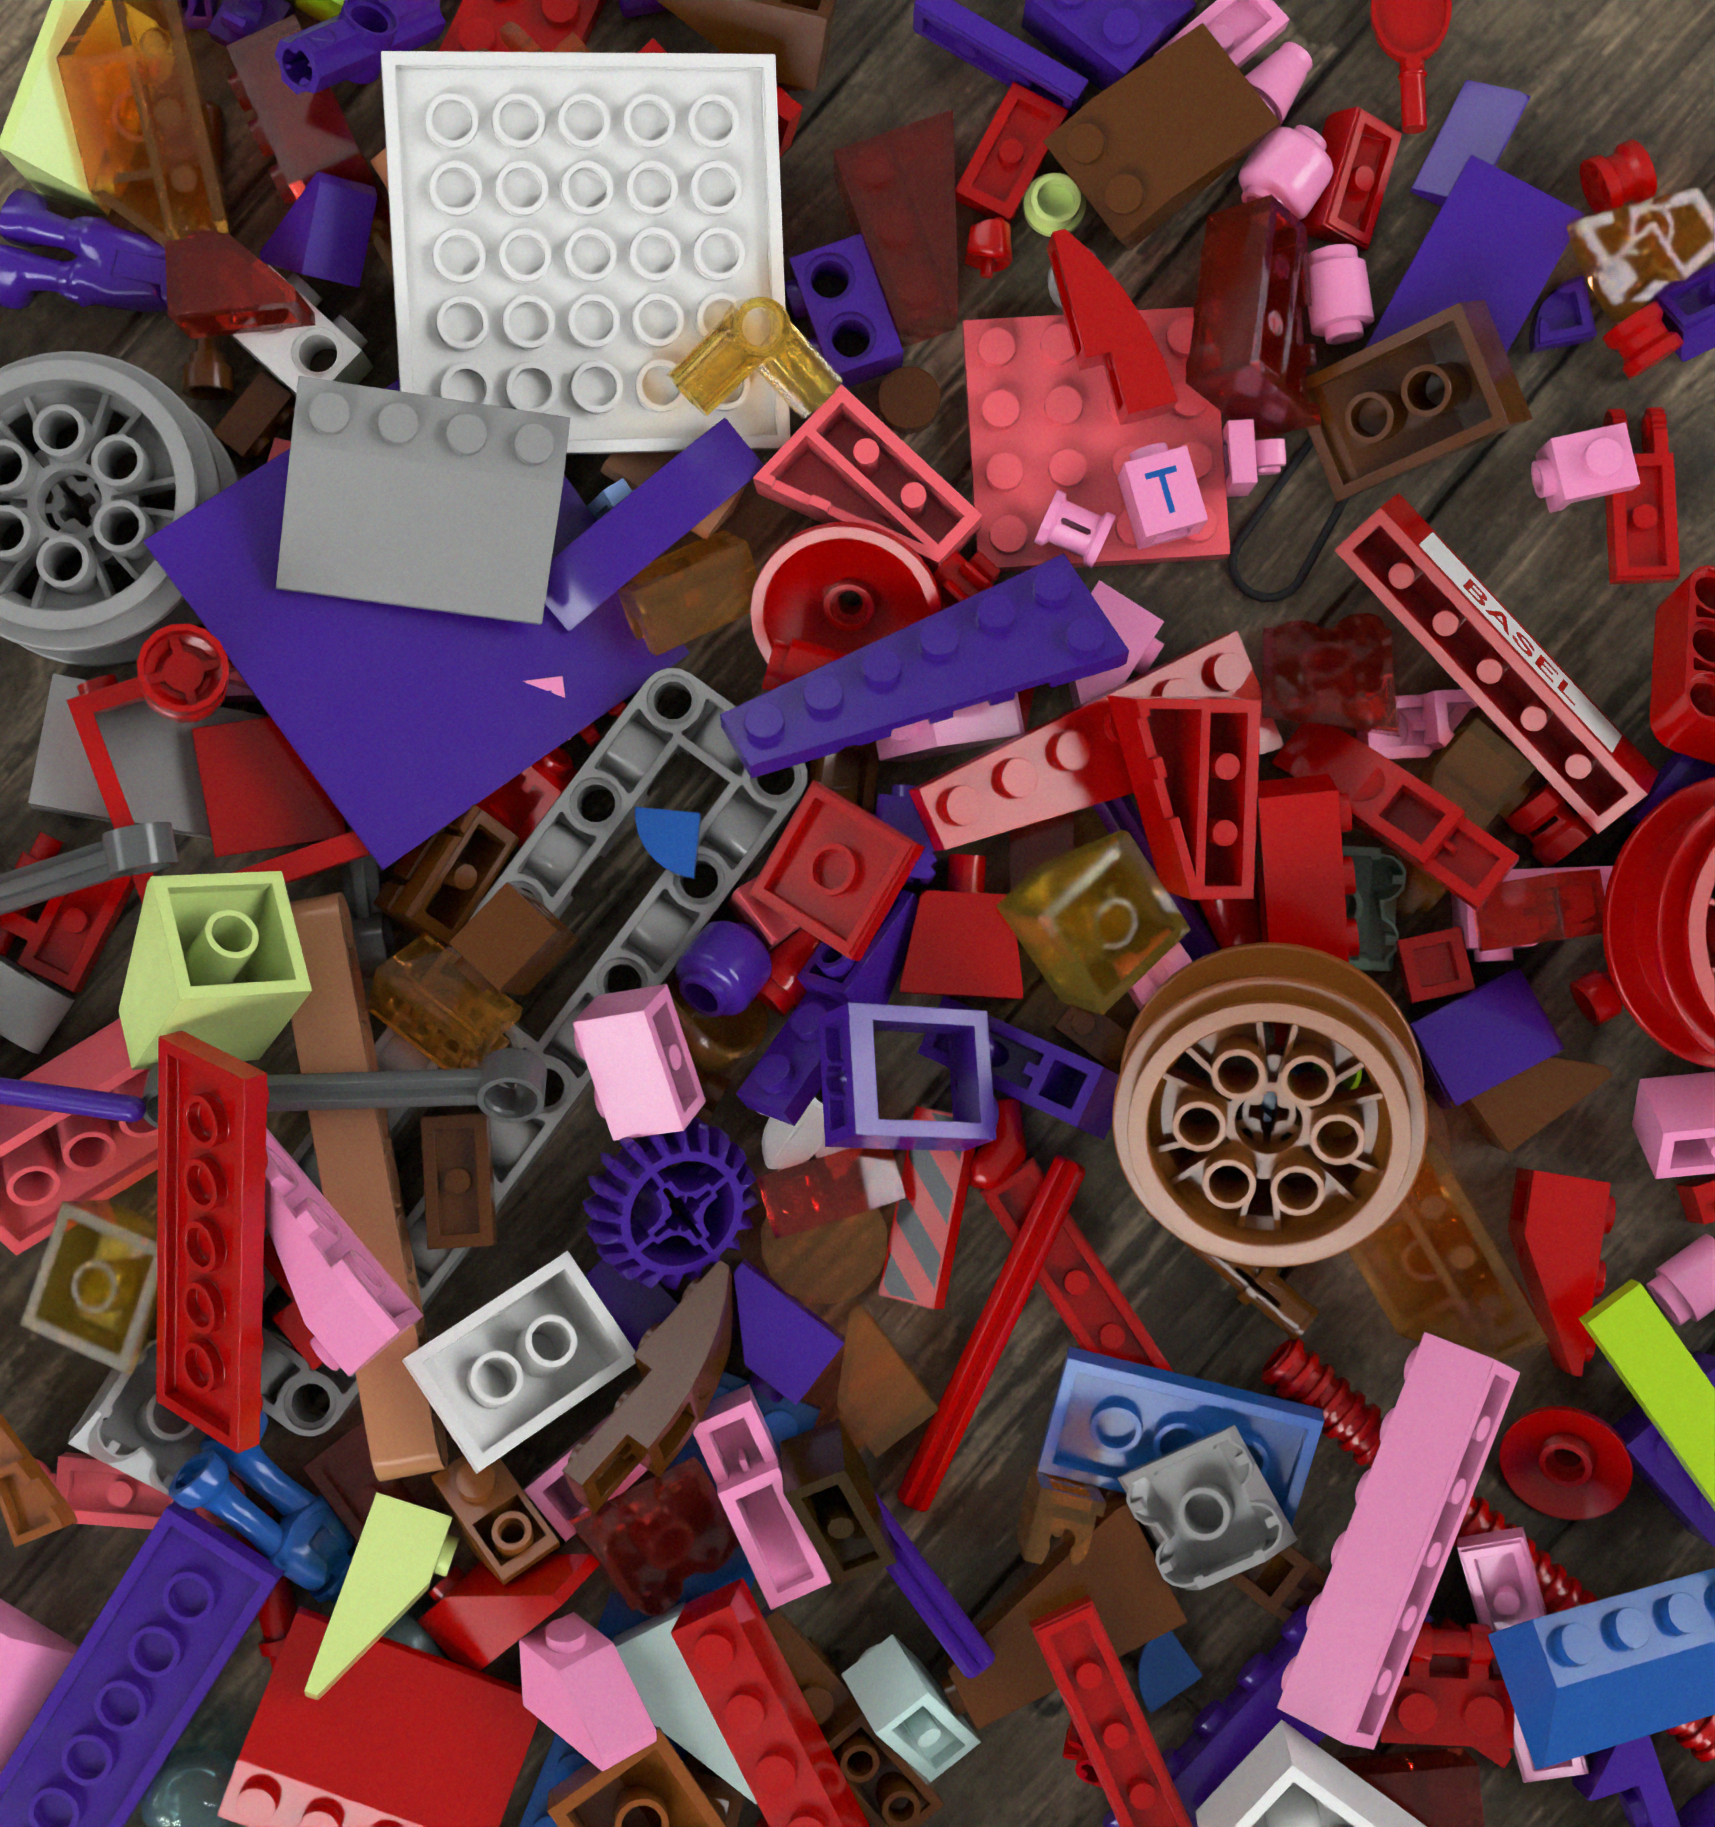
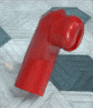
M1017 1099L997 1101L999 1118L996 1126V1140L984 1144L974 1154L971 1162L969 1185L975 1189L991 1190L1003 1185L1026 1159L1027 1148L1021 1101Z

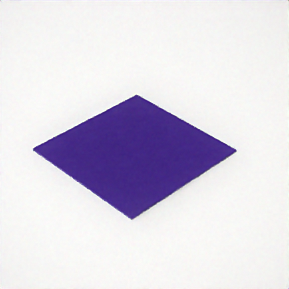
M399 380L384 389L400 391ZM290 448L143 541L144 545L207 631L220 641L228 656V660L382 870L465 813L472 805L482 801L638 691L655 672L672 667L690 654L636 576L569 632L546 604L542 624L535 625L276 589ZM565 475L552 559L597 522ZM563 676L565 698L552 693L551 690L546 691L523 681Z

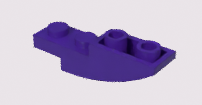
M905 890L899 892L860 962L850 960L823 941L819 944L797 976V979L804 986L807 993L736 1093L747 1108L792 1126L796 1125L822 1087L818 1017L848 1002L887 1005L902 967L919 902L914 893Z

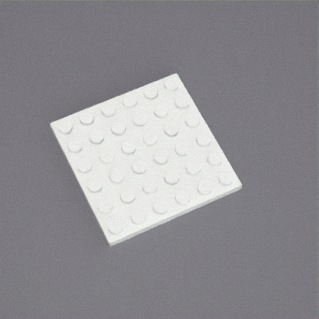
M381 51L400 391L570 417L566 455L682 452L723 418L729 421L751 450H779L791 438L775 54Z

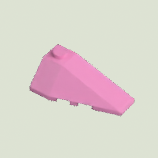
M266 1128L268 1166L265 1171V1215L267 1228L303 1321L314 1335L310 1340L311 1347L321 1361L331 1370L337 1371L339 1368H342L350 1377L420 1320L423 1314Z

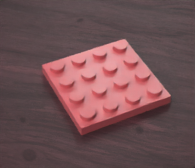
M1214 306L1138 310L1165 360L1178 402L1169 413L1121 426L1104 364L1079 371L1064 314L963 320L962 337L973 507L983 515L981 528L975 535L976 553L978 551L982 552L1001 572L1027 571L1063 553L1073 568L1088 567L1083 565V557L1050 542L1043 546L1034 543L1043 519L1058 489L1065 492L1067 501L1100 516H1103L1106 512L1116 515L1093 567L1219 560L1229 557L1230 540ZM1156 443H1166L1168 450L1187 445L1208 521L1198 534L1138 550L1117 479L1121 468L1125 462L1131 461L1130 453L1139 448Z

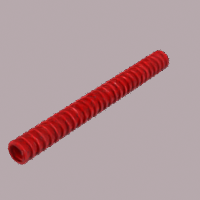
M1299 1337L1294 1341L1292 1339L1286 1340L1266 1361L1262 1368L1261 1381L1268 1386L1275 1383L1277 1385L1276 1394L1282 1399L1291 1397L1293 1399L1292 1402L1323 1409L1324 1424L1322 1434L1328 1439L1337 1437L1338 1448L1345 1453L1352 1450L1354 1452L1352 1460L1360 1466L1368 1464V1470L1371 1469L1381 1444L1380 1428L1384 1419L1380 1417L1381 1408L1375 1403L1365 1404L1366 1395L1360 1390L1350 1391L1351 1382L1343 1376L1335 1378V1368L1328 1363L1324 1365L1319 1364L1320 1355L1314 1350L1304 1351L1305 1342ZM1472 1496L1453 1546L1457 1545L1459 1537L1518 1527L1513 1523L1504 1524L1505 1516L1496 1509L1489 1511V1502L1481 1496L1474 1498ZM1526 1536L1547 1615L1598 1601V1597L1590 1590L1582 1591V1583L1574 1576L1567 1577V1570L1559 1563L1551 1564V1556L1544 1550L1535 1551L1536 1543ZM1715 1715L1664 1730L1669 1735H1675L1676 1742L1685 1749L1691 1748V1754L1700 1762H1708L1715 1759Z

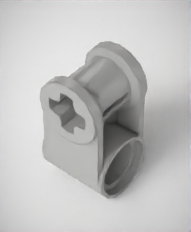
M0 955V1035L30 1052L40 1054L76 999L48 979L26 970L8 957Z

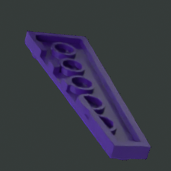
M1063 553L720 714L721 728L750 777L755 778L837 753L847 746H861L890 737L893 729L926 719H928L929 724L953 718L954 711L988 701L989 705L993 706L1013 700L1016 692L1045 683H1048L1050 688L1119 668L1127 664L1129 650Z

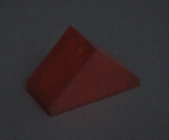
M1600 869L1557 872L1501 882L1478 912L1472 908L1479 952L1602 934L1605 896Z

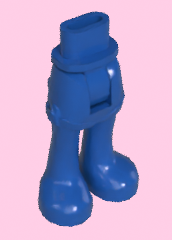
M263 1410L260 1414V1440L265 1434L269 1423ZM207 1434L199 1444V1448L203 1452L194 1455L180 1467L170 1484L168 1496L183 1508L193 1510L202 1507L248 1539L272 1565L285 1570L283 1574L285 1577L307 1589L310 1595L319 1603L329 1599L336 1605L358 1543L354 1544L355 1540L352 1534L332 1510L330 1501L323 1495L315 1497L285 1474L260 1447V1444L237 1454ZM229 1470L261 1495L283 1516L279 1523L264 1513L230 1481Z

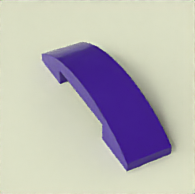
M723 418L631 492L551 560L545 604L569 632L715 509L719 508L748 484L762 469L763 463L729 421Z

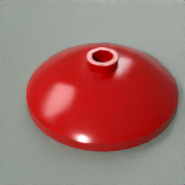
M831 522L807 528L784 541L767 559L760 571L752 594L751 624L757 646L768 664L775 639L791 643L794 637L850 654L942 611L943 608L939 588L929 567L903 540L887 531L867 524ZM848 591L855 592L862 598L863 602L859 605H848L842 600L841 594Z

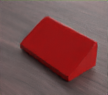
M1356 106L1331 113L1325 121L1321 136L1326 141L1327 148L1325 152L1331 159L1334 172L1330 183L1308 215L1295 222V229L1311 237L1335 244H1352L1359 251H1367L1402 133Z

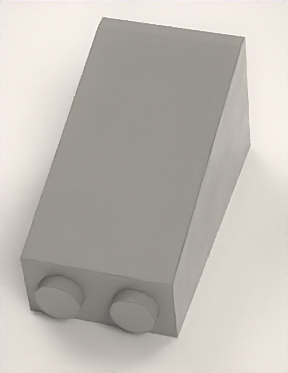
M53 674L28 803L32 809L111 822L66 701L67 699L79 696L77 686L88 680ZM146 700L95 716L135 825L150 822H171L173 833L210 840L211 836L191 728L270 717L219 706L212 715L198 722L178 723L162 718L149 707Z

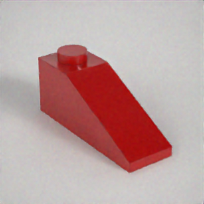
M592 1554L547 1555L505 1585L481 1561L466 1573L456 1565L448 1572L446 1577H443L428 1592L435 1603L417 1622L455 1663L481 1671L561 1607L600 1563Z

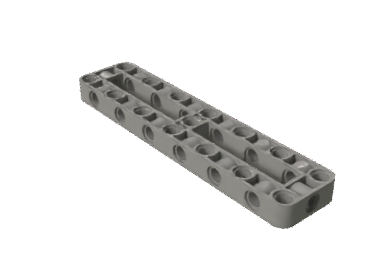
M680 668L660 670L646 680L478 905L470 920L506 882L522 890L531 891L559 919L574 899L571 896L572 890L594 860L599 856L605 858L634 819L635 807H643L648 800L647 791L670 758L674 754L680 757L683 752L687 755L691 754L702 761L728 783L727 788L701 821L696 865H709L717 871L718 885L715 891L705 898H693L685 891L684 877L666 869L541 1038L495 1005L498 1001L494 997L496 992L493 994L488 989L482 992L470 982L454 965L462 955L454 947H447L375 1043L379 1071L439 1070L447 1061H454L464 1069L480 1068L484 1059L481 1052L482 1043L485 1037L491 1032L499 1030L509 1037L512 1048L524 1049L534 1053L543 1060L546 1068L556 1071L562 1077L564 1092L561 1099L554 1105L544 1104L542 1111L536 1117L519 1123L501 1122L490 1117L496 1214L593 1085L586 1061L579 1056L576 1050L572 1022L597 995L610 993L608 980L611 974L619 967H634L640 975L641 988L668 984L676 973L677 961L698 933L716 919L728 903L733 892L742 884L794 814L807 791L809 777L804 762L789 767L794 772L795 781L786 793L770 795L764 792L759 786V776L755 778L750 777L721 728L720 714L736 706L694 675ZM672 689L684 690L692 697L689 711L678 719H667L658 713V702L661 696L666 691ZM607 790L613 793L615 808L611 816L601 822H590L585 819L582 812L583 802L591 792ZM450 993L459 1002L461 1007L460 1016L452 1027L444 1030L434 1023L431 1016V1006L438 996ZM505 1082L498 1085L516 1089V1084L518 1083ZM418 1107L386 1108L392 1142ZM310 1130L291 1158L322 1193L313 1137ZM423 1195L406 1218L423 1312L472 1248L427 1250L425 1195ZM267 1227L264 1233V1238L270 1234ZM263 1264L265 1291L263 1293L262 1336L264 1340V1350L261 1356L262 1410L288 1430L300 1436H316L325 1433L344 1419L360 1399L356 1374L354 1373L348 1377L342 1368L333 1371L325 1364L313 1370L286 1335L268 1322L271 1315L266 1312L269 1306L265 1302L279 1283ZM306 1384H317L328 1393L330 1408L326 1415L314 1414L305 1406L303 1390Z

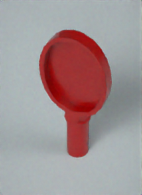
M1371 0L1370 19L1377 43L1387 56L1399 63L1400 73L1397 78L1400 81L1401 125L1403 133L1418 134L1427 129L1425 78L1428 74L1425 71L1424 61L1434 55L1445 40L1452 16V0Z

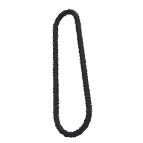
M1310 435L1235 538L1230 549L1228 569L1235 586L1246 597L1259 602L1281 601L1292 596L1302 586L1350 499L1347 498L1337 502L1296 578L1287 588L1276 593H1262L1250 588L1242 580L1237 562L1241 546L1314 444Z

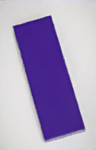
M915 0L913 13L914 32L1010 88L1011 84L1015 82L1069 110L1067 120L1080 110L1084 102L1088 79L953 0Z

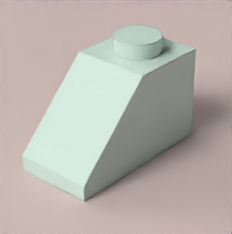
M893 1634L882 1643L868 1648L854 1665L841 1674L875 1734L911 1766L923 1774L929 1782H932L981 1743L964 1717L956 1715L945 1692L922 1662Z

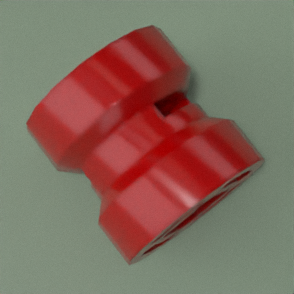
M1550 782L1528 796L1504 817V820L1515 834L1525 835L1533 844L1532 855L1543 868H1548L1567 856L1595 832L1578 813L1572 811L1564 797ZM1555 815V817L1551 819L1549 822H1547L1544 826H1542L1541 828L1539 827Z

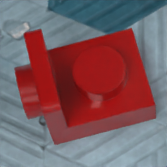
M558 746L477 803L476 806L514 833L520 839L517 845L521 848L578 773V770L573 766L571 757Z

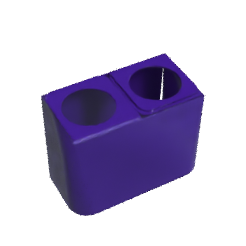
M1517 968L1504 971L1475 986V989L1466 991L1408 1022L1418 1045L1422 1061L1423 1078L1439 1109H1452L1449 1102L1453 1101L1458 1106L1565 1049L1520 969L1517 970Z

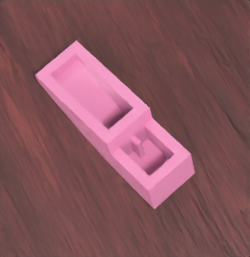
M748 1384L710 1401L693 1434L717 1484L718 1497L770 1610L830 1584L831 1579L825 1564L783 1494L781 1456L750 1385Z

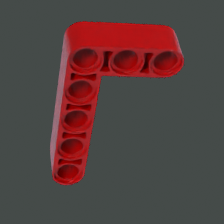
M1704 565L1694 570L1657 606L1654 627L1649 719L1655 737L1665 747L1714 765L1715 566Z

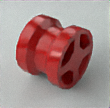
M1629 139L1618 144L1613 154L1607 157L1594 155L1583 160L1580 164L1579 176L1583 194L1593 212L1601 219H1608L1617 215L1622 210L1623 205L1630 201L1641 204L1656 195L1657 177L1654 165L1648 152L1635 139Z
M1657 301L1635 312L1602 337L1607 347L1612 350H1618L1624 359L1622 370L1629 380L1650 369L1685 344L1678 332L1668 331L1662 322L1664 312Z

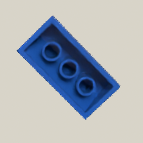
M1715 1568L1531 1619L1488 1634L1535 1770L1715 1715Z

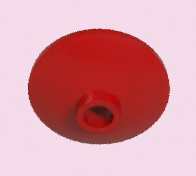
M1546 1406L1533 1409L1522 1414L1510 1424L1501 1442L1499 1462L1507 1484L1523 1502L1546 1515L1566 1520L1597 1518L1611 1512L1621 1504L1630 1490L1633 1478V1461L1629 1450L1626 1448L1625 1441L1608 1423L1587 1411L1567 1406ZM1561 1449H1567L1575 1452L1576 1454H1567L1563 1452Z

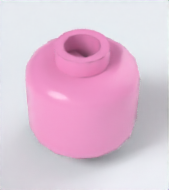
M1297 125L1294 129L1279 126L1258 143L1242 165L1238 176L1239 184L1243 191L1241 198L1248 210L1263 221L1275 225L1283 224L1284 221L1293 222L1305 218L1330 183L1334 172L1331 159L1325 152L1327 144L1324 138L1315 130L1304 125Z

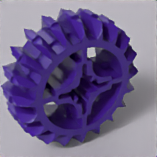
M694 1117L684 1131L638 1137L635 1140L631 1137H625L619 1140L623 1148L616 1156L611 1153L600 1152L601 1162L607 1169L604 1174L588 1176L589 1186L597 1194L583 1200L584 1210L592 1218L585 1226L587 1227L588 1235L597 1243V1253L607 1264L611 1263L621 1277L630 1281L636 1278L642 1286L649 1287L650 1289H653L661 1281L666 1287L677 1290L683 1274L690 1281L697 1277L701 1278L702 1268L708 1264L713 1267L719 1260L722 1261L720 1255L726 1248L741 1251L739 1241L735 1235L738 1230L754 1228L751 1218L744 1211L759 1203L755 1192L749 1188L756 1180L753 1170L745 1163L747 1158L743 1149L735 1142H730L729 1135L718 1126L713 1127L712 1125L708 1127L700 1118ZM681 1162L671 1169H663L669 1165ZM664 1188H666L673 1197L672 1203L679 1212L677 1216L672 1212L671 1208L669 1207V1204L671 1202L664 1194Z

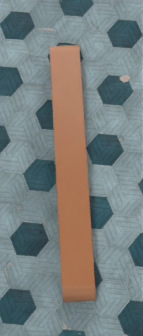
M336 892L290 901L312 988L311 993L291 1018L301 1074L379 1071L353 924L344 894ZM386 1108L308 1110L323 1196L423 1314L420 1320L355 1373L375 1475L379 1482L447 1469L448 1445L444 1424L402 1362L405 1357L427 1344L429 1339Z

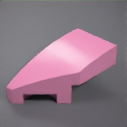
M1463 689L1434 690L1422 695L1363 697L1354 701L1357 740L1391 761L1427 758L1433 750L1446 747L1455 735L1453 731L1470 709L1478 705Z

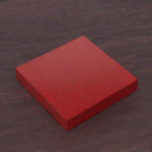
M271 717L191 728L214 858L327 840L346 833L342 814Z
M813 780L749 894L850 960L860 962L924 851L925 846L825 784Z

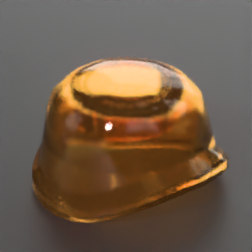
M667 980L664 983L668 985L696 1070L719 1071L730 1068L740 1057L754 1053L762 1043L768 1027V1013L763 1002L757 996L745 1010L737 1015L709 1017L697 1012L685 1002L679 990L678 980Z

